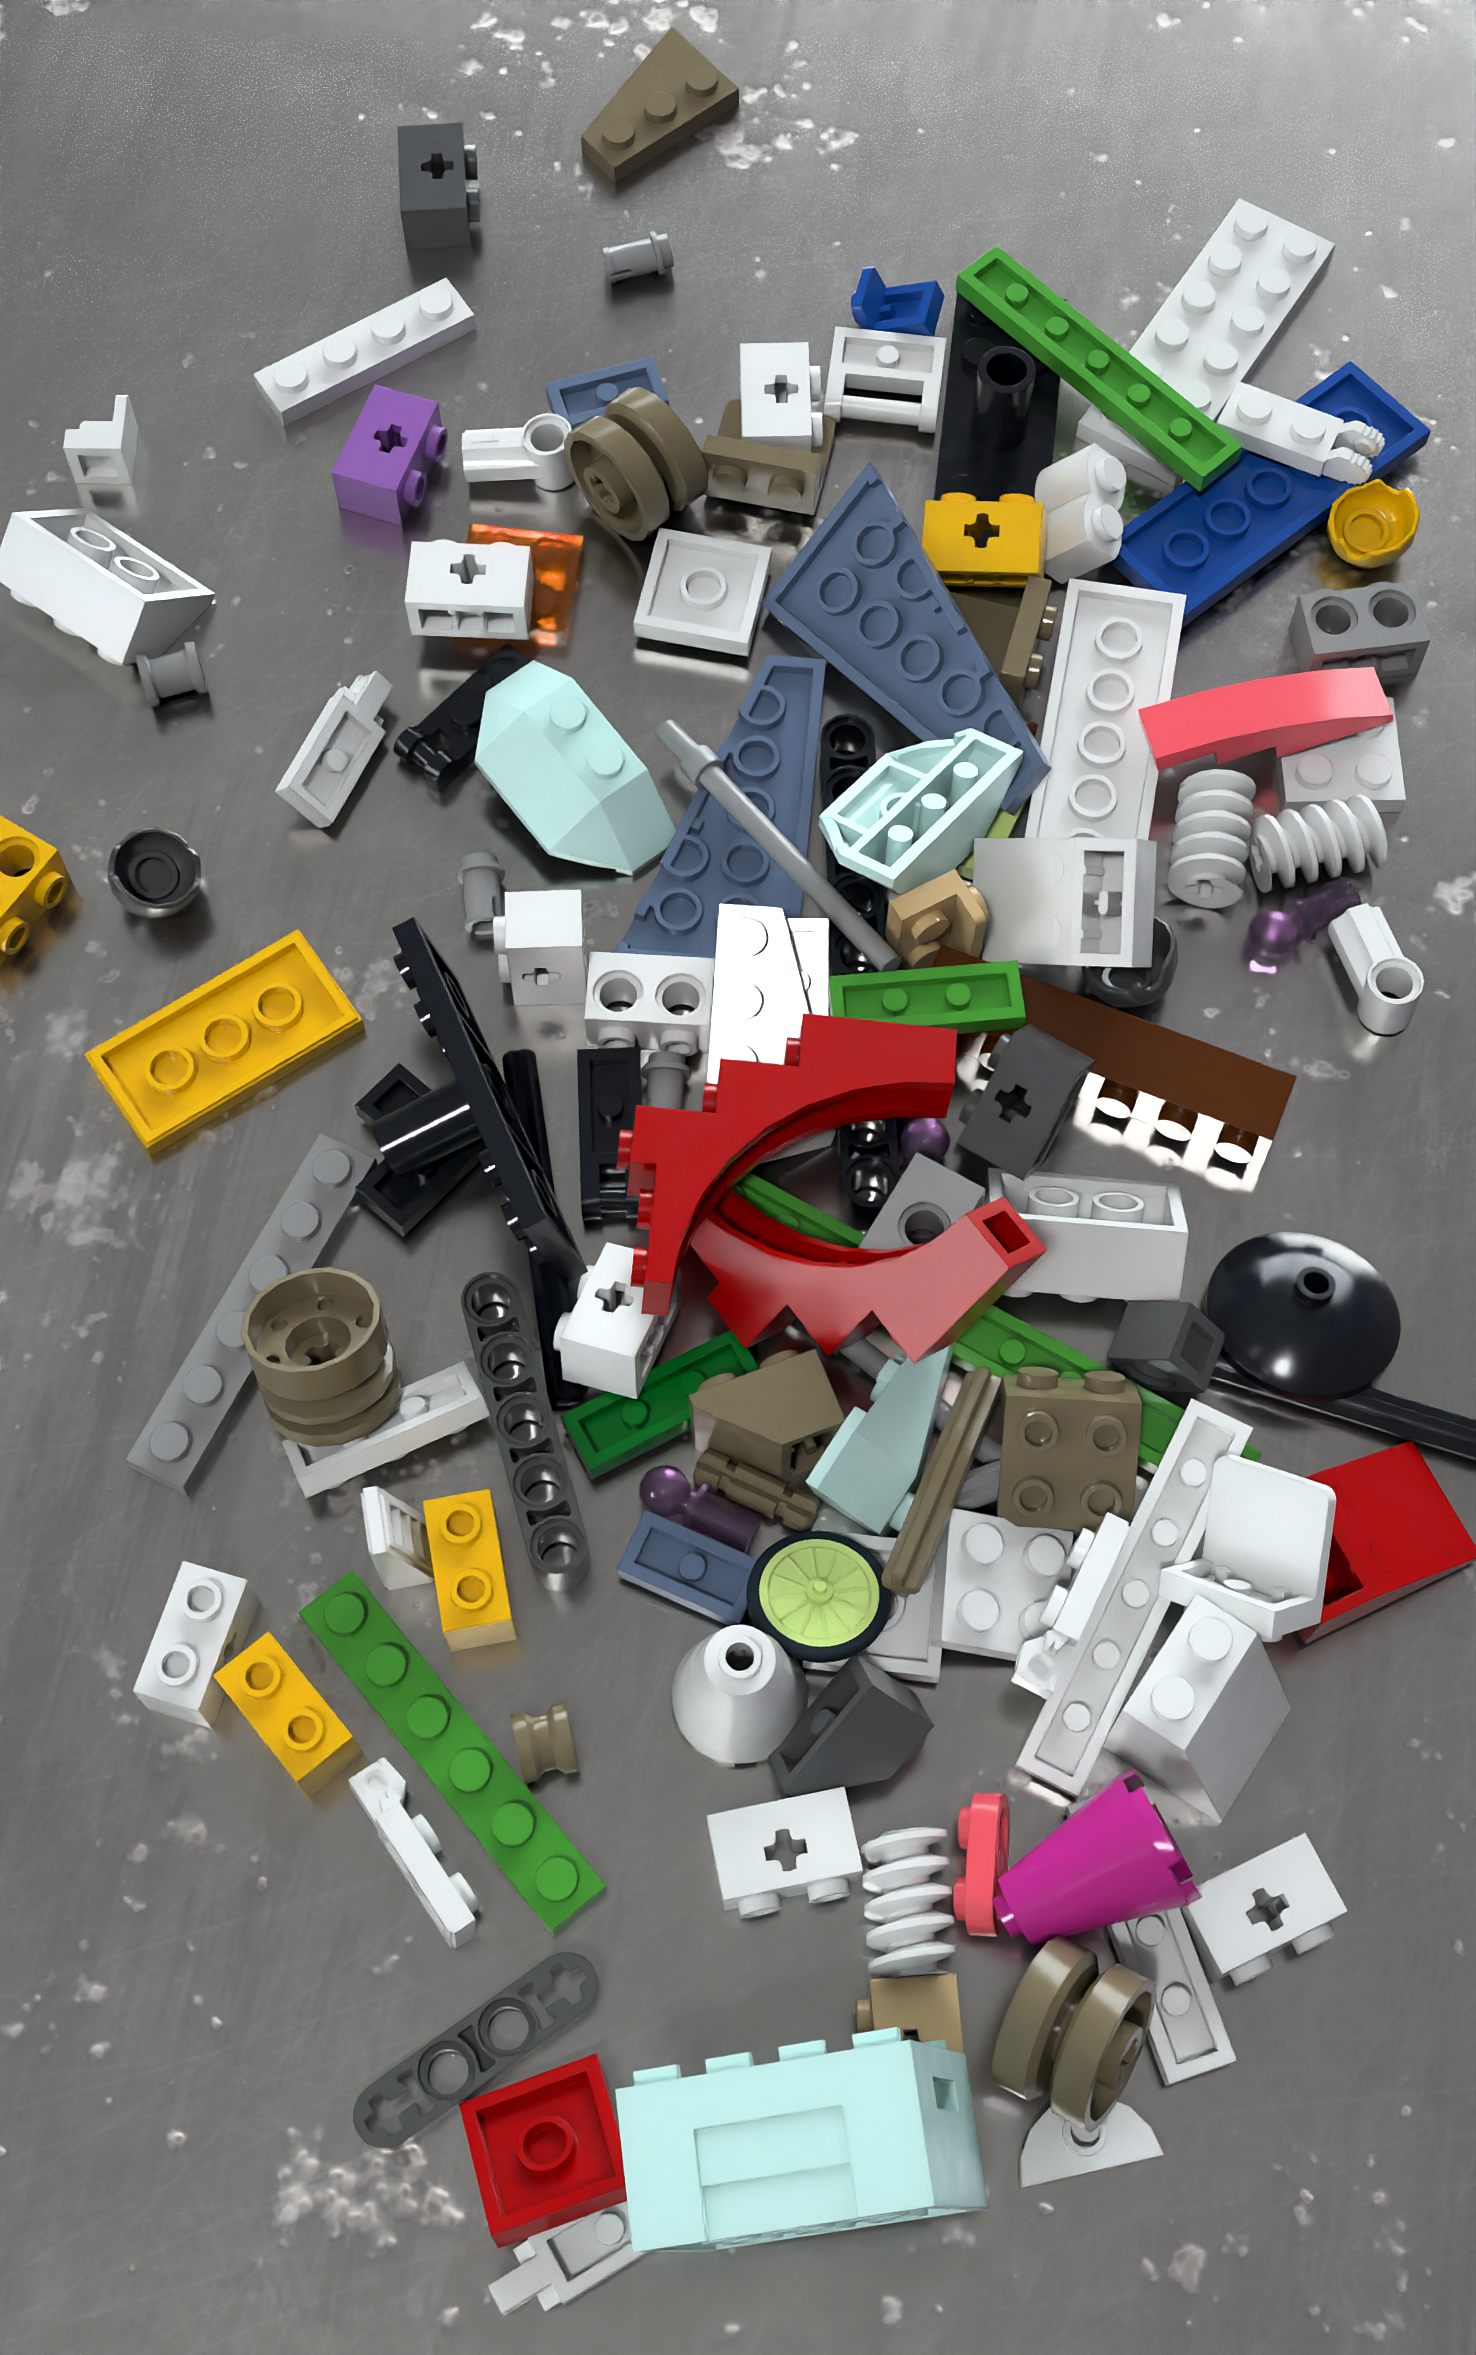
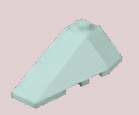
M955 1342L915 1364L908 1356L904 1358L897 1354L893 1359L889 1358L877 1375V1383L870 1395V1400L875 1403L867 1413L856 1406L854 1407L805 1481L820 1500L876 1536L887 1537L892 1528L900 1532L915 1497L914 1493L920 1485Z

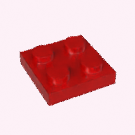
M597 2054L459 2103L490 2235L497 2248L627 2201L619 2123L603 2067Z

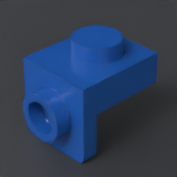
M867 267L862 269L857 290L852 295L851 311L855 322L861 325L862 329L934 337L945 295L937 280L886 287L875 267Z

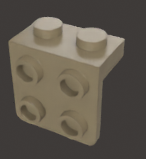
M740 399L730 400L725 406L718 434L707 433L702 456L708 470V487L703 495L814 515L835 436V420L830 416L822 415V448H811V452L741 440Z
M1029 575L1020 608L950 592L1019 711L1025 689L1036 690L1045 656L1036 653L1039 640L1050 642L1054 629L1058 606L1048 604L1052 580Z
M1037 1366L1019 1368L1018 1375L1002 1374L1000 1400L1004 1418L997 1500L998 1517L1005 1518L1017 1527L1080 1531L1084 1527L1090 1531H1096L1106 1513L1109 1512L1129 1522L1128 1526H1130L1134 1513L1143 1404L1135 1382H1126L1124 1375L1112 1371H1089L1085 1374V1379L1058 1377L1056 1370Z

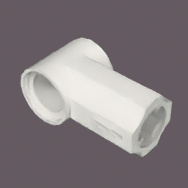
M545 413L530 419L523 428L466 430L465 433H462L463 470L466 482L531 479L536 486L544 490L554 491L567 487L574 481L565 459L564 441L568 433L572 431L571 425L564 417L558 414Z
M1368 903L1348 908L1341 916L1330 922L1327 932L1359 997L1357 1005L1358 1017L1365 1027L1375 1033L1384 1035L1396 1034L1405 1029L1412 1019L1423 990L1424 979L1422 972L1414 962L1403 956L1380 907H1371ZM1381 992L1393 993L1400 999L1388 998L1381 994Z

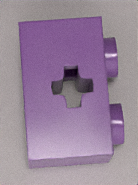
M377 384L374 385L331 472L339 508L396 525H403L411 506L417 507L424 497L427 484L426 475L432 462H439L446 449L448 432L446 428H442L438 402Z

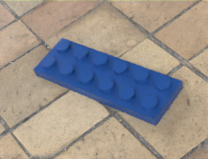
M1351 360L1294 401L1344 420V423L1357 420L1365 423L1368 427L1373 426L1374 429H1378L1380 433H1383L1382 437L1385 438V444L1381 453H1379L1378 457H1368L1367 459L1373 465L1371 468L1373 470L1366 483L1381 479L1424 447L1431 432L1426 425ZM1242 448L1239 461L1199 492L1186 481L1123 527L1119 554L1110 563L1137 588L1186 595L1182 629L1327 520L1332 503L1347 489L1363 486L1366 483L1361 485L1348 484L1346 481L1342 482L1323 474L1318 477Z

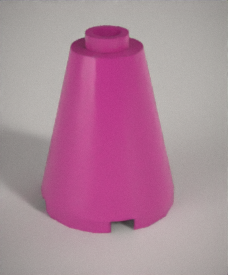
M1134 1767L1122 1774H1118L998 1879L1002 1894L994 1897L992 1901L1003 1925L1012 1938L1023 1933L1029 1943L1034 1945L1049 1941L1058 1935L1066 1937L1188 1906L1202 1898L1200 1889L1192 1880L1181 1884V1882L1191 1878L1193 1874L1156 1804L1151 1805L1143 1790L1145 1785Z

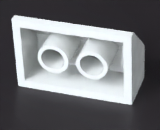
M87 508L13 512L0 547V582L11 589V596L25 605L38 607L54 618L53 623L57 628L70 635L84 638L98 648L97 653L101 658L119 666H130L131 663H136V656L146 654L148 658L161 656L212 604L215 596L214 592Z
M988 1167L986 1204L1004 1196L1047 1249L1003 1295L1026 1297L1033 1292L1059 1294L1066 1300L1079 1303L1092 1302L1097 1297L1123 1299L1126 1303L1128 1301H1180L1189 1231L1178 1183L1035 1171L1022 1181L1001 1168Z

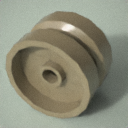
M642 387L628 388L608 403L602 413L603 417H589L570 431L564 441L565 459L574 481L600 518L618 534L632 541H641L663 526L669 518L670 512L684 510L704 494L708 487V470L700 448L687 426L674 410L655 393Z
M1060 1935L1049 1940L1030 1964L1005 2014L991 2066L992 2082L1031 2103L1050 2090L1052 2113L1090 2133L1102 2125L1116 2105L1140 2056L1156 2003V1983L1150 1978L1118 1963L1099 1975L1097 1955L1091 1950Z

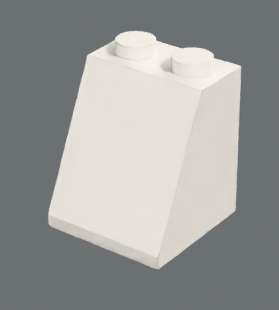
M1196 1594L1123 1708L1102 1747L1220 1824L1292 1707L1259 1634Z

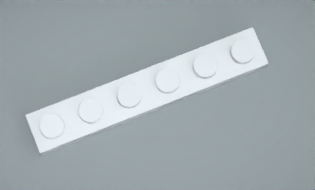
M1191 1398L1130 1525L1131 1529L1084 1631L1070 1655L1053 1694L1046 1700L1015 1767L1075 1798L1079 1797L1171 1603L1170 1600L1157 1596L1160 1570L1191 1560L1206 1529L1214 1463L1219 1457L1227 1455L1240 1457L1253 1427Z

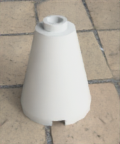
M747 1625L729 1626L699 1641L682 1659L672 1684V1707L679 1730L696 1751L721 1764L735 1765V1763H751L756 1761L758 1763L768 1760V1756L782 1743L795 1723L805 1713L808 1703L807 1682L798 1660L788 1656L780 1644L771 1636Z

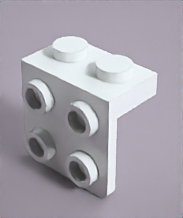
M1227 1455L1219 1457L1213 1466L1202 1558L1161 1569L1157 1596L1183 1605L1185 1612L1195 1595L1198 1594L1256 1631L1262 1642H1277L1282 1639L1284 1634L1320 1623L1336 1509V1495L1334 1491L1327 1485L1239 1456Z

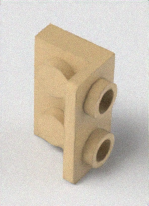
M956 869L889 900L885 929L886 943L901 957V963L895 971L931 968L941 945L980 958L986 922L989 919L988 908L980 892L974 886L967 888Z

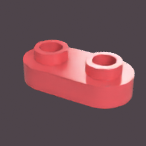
M976 1792L971 1806H962L959 1812L958 1841L961 1849H967L966 1877H957L953 1894L954 1915L956 1920L965 1921L967 1932L970 1936L999 1937L1004 1925L992 1899L1002 1894L998 1879L1008 1871L1010 1842L1009 1804L1004 1793Z

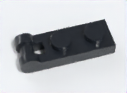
M506 643L417 726H409L399 735L393 747L395 755L409 765L418 764L424 769V777L437 788L441 789L449 785L475 761L486 691L531 661L510 644ZM442 741L449 748L438 751L434 746Z
M640 1047L577 1049L582 1220H602V1213L627 1212V1219L638 1218L640 1197L627 1196L629 1170L616 1169L620 1129L633 1131L636 1105H642ZM625 1173V1187L601 1188L600 1174Z

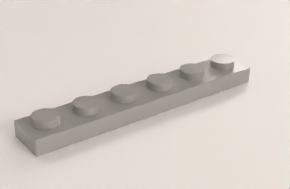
M319 1134L125 1459L131 1468L186 1495L189 1494L256 1379L241 1337L244 1313L256 1295L277 1279L303 1269L321 1268L360 1201L355 1187L378 1165L375 1157L325 1134Z

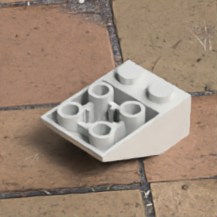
M974 838L973 886L982 895L989 912V919L986 922L983 937V949H981L979 959L987 962L1017 960L1018 963L1152 967L1157 842L1138 838Z

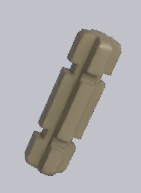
M706 1449L702 1453L693 1472V1481L697 1485L714 1493L722 1489L726 1493L725 1498L771 1519H774L776 1515L783 1517L782 1524L799 1532H807L811 1528L820 1509V1500L817 1496L799 1488L792 1492L787 1488L788 1483L745 1463L739 1462L735 1466L730 1462L731 1457L714 1449Z

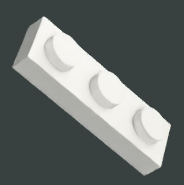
M462 1361L401 1388V1398L389 1418L366 1436L343 1445L313 1447L293 1442L289 1439L282 1441V1444L305 1498H308L326 1489L336 1488L348 1479L386 1462L398 1460L409 1452L448 1434L458 1433L469 1425L490 1416L479 1388L465 1362Z

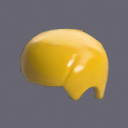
M1376 479L1363 486L1347 489L1332 503L1326 532L1335 553L1342 560L1359 568L1372 569L1392 565L1411 547L1421 513L1414 494L1409 488L1396 490L1386 485L1381 479Z

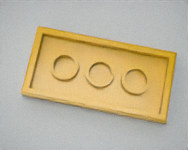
M297 929L86 1052L84 1055L151 1157L361 1032L365 1027L358 1012L300 930Z

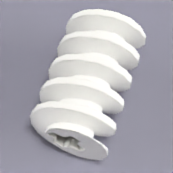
M1212 769L1188 776L1180 784L1177 797L1179 804L1175 813L1176 825L1172 835L1174 845L1169 857L1171 866L1169 867L1166 880L1169 890L1180 900L1207 909L1230 906L1242 898L1244 891L1238 884L1242 883L1246 876V868L1242 862L1246 861L1249 853V848L1245 841L1249 839L1251 834V826L1248 820L1253 815L1254 806L1250 800L1254 798L1256 793V785L1253 779L1245 774L1233 770Z
M1362 794L1349 797L1346 803L1339 799L1330 800L1324 804L1323 808L1315 804L1302 807L1299 814L1292 809H1287L1279 812L1276 819L1269 814L1260 815L1255 818L1252 824L1250 862L1257 887L1263 893L1271 891L1272 874L1277 873L1281 884L1286 889L1294 886L1295 869L1300 868L1304 879L1309 884L1317 881L1320 863H1323L1327 874L1331 878L1341 876L1343 858H1346L1350 869L1354 873L1364 871L1366 853H1369L1373 864L1377 868L1383 867L1387 860L1388 843L1382 820L1373 803Z
M928 1827L891 1830L880 1833L878 1838L868 1841L861 1846V1859L867 1863L880 1866L863 1875L862 1886L870 1892L882 1895L864 1905V1916L884 1924L866 1934V1945L872 1949L887 1953L868 1963V1974L870 1976L882 1979L954 1974L938 1969V1961L957 1953V1945L936 1940L935 1932L955 1924V1918L952 1915L934 1911L933 1903L953 1894L952 1887L931 1882V1874L949 1867L950 1858L929 1853V1845L948 1838V1830Z

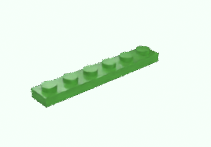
M996 245L957 275L956 291L1199 492L1239 461L1243 447L1242 444L999 246Z
M353 1570L298 1612L308 1628L552 1936L607 1891L605 1883Z

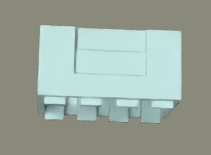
M893 2027L852 2034L854 2049L827 2053L826 2041L817 2040L778 2047L780 2062L754 2066L752 2053L746 2052L705 2059L707 2074L681 2078L680 2065L677 2064L634 2071V2086L615 2089L633 2252H709L989 2209L965 2054L946 2049V2042L943 2039L924 2043L914 2040L902 2041L900 2028Z

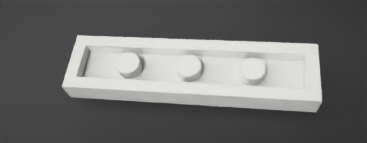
M444 278L254 373L256 388L282 425L286 426L476 330L475 315L449 280Z
M1091 1798L1067 1805L1065 1809L1067 1819ZM1180 1908L1107 1926L1120 1964L1150 1978L1156 1983V2003L1147 2037L1165 2087L1236 2062V2056Z

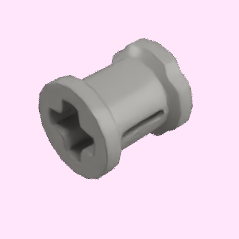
M194 641L185 643L184 650L153 658H148L146 654L136 656L139 673L150 707L160 705L161 698L192 690H196L199 694L209 692Z

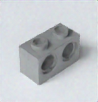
M1414 581L1395 584L1377 582L1367 587L1337 591L1333 589H1319L1309 594L1299 595L1289 625V633L1300 673L1318 670L1374 667L1378 678L1416 674L1420 669L1431 641Z

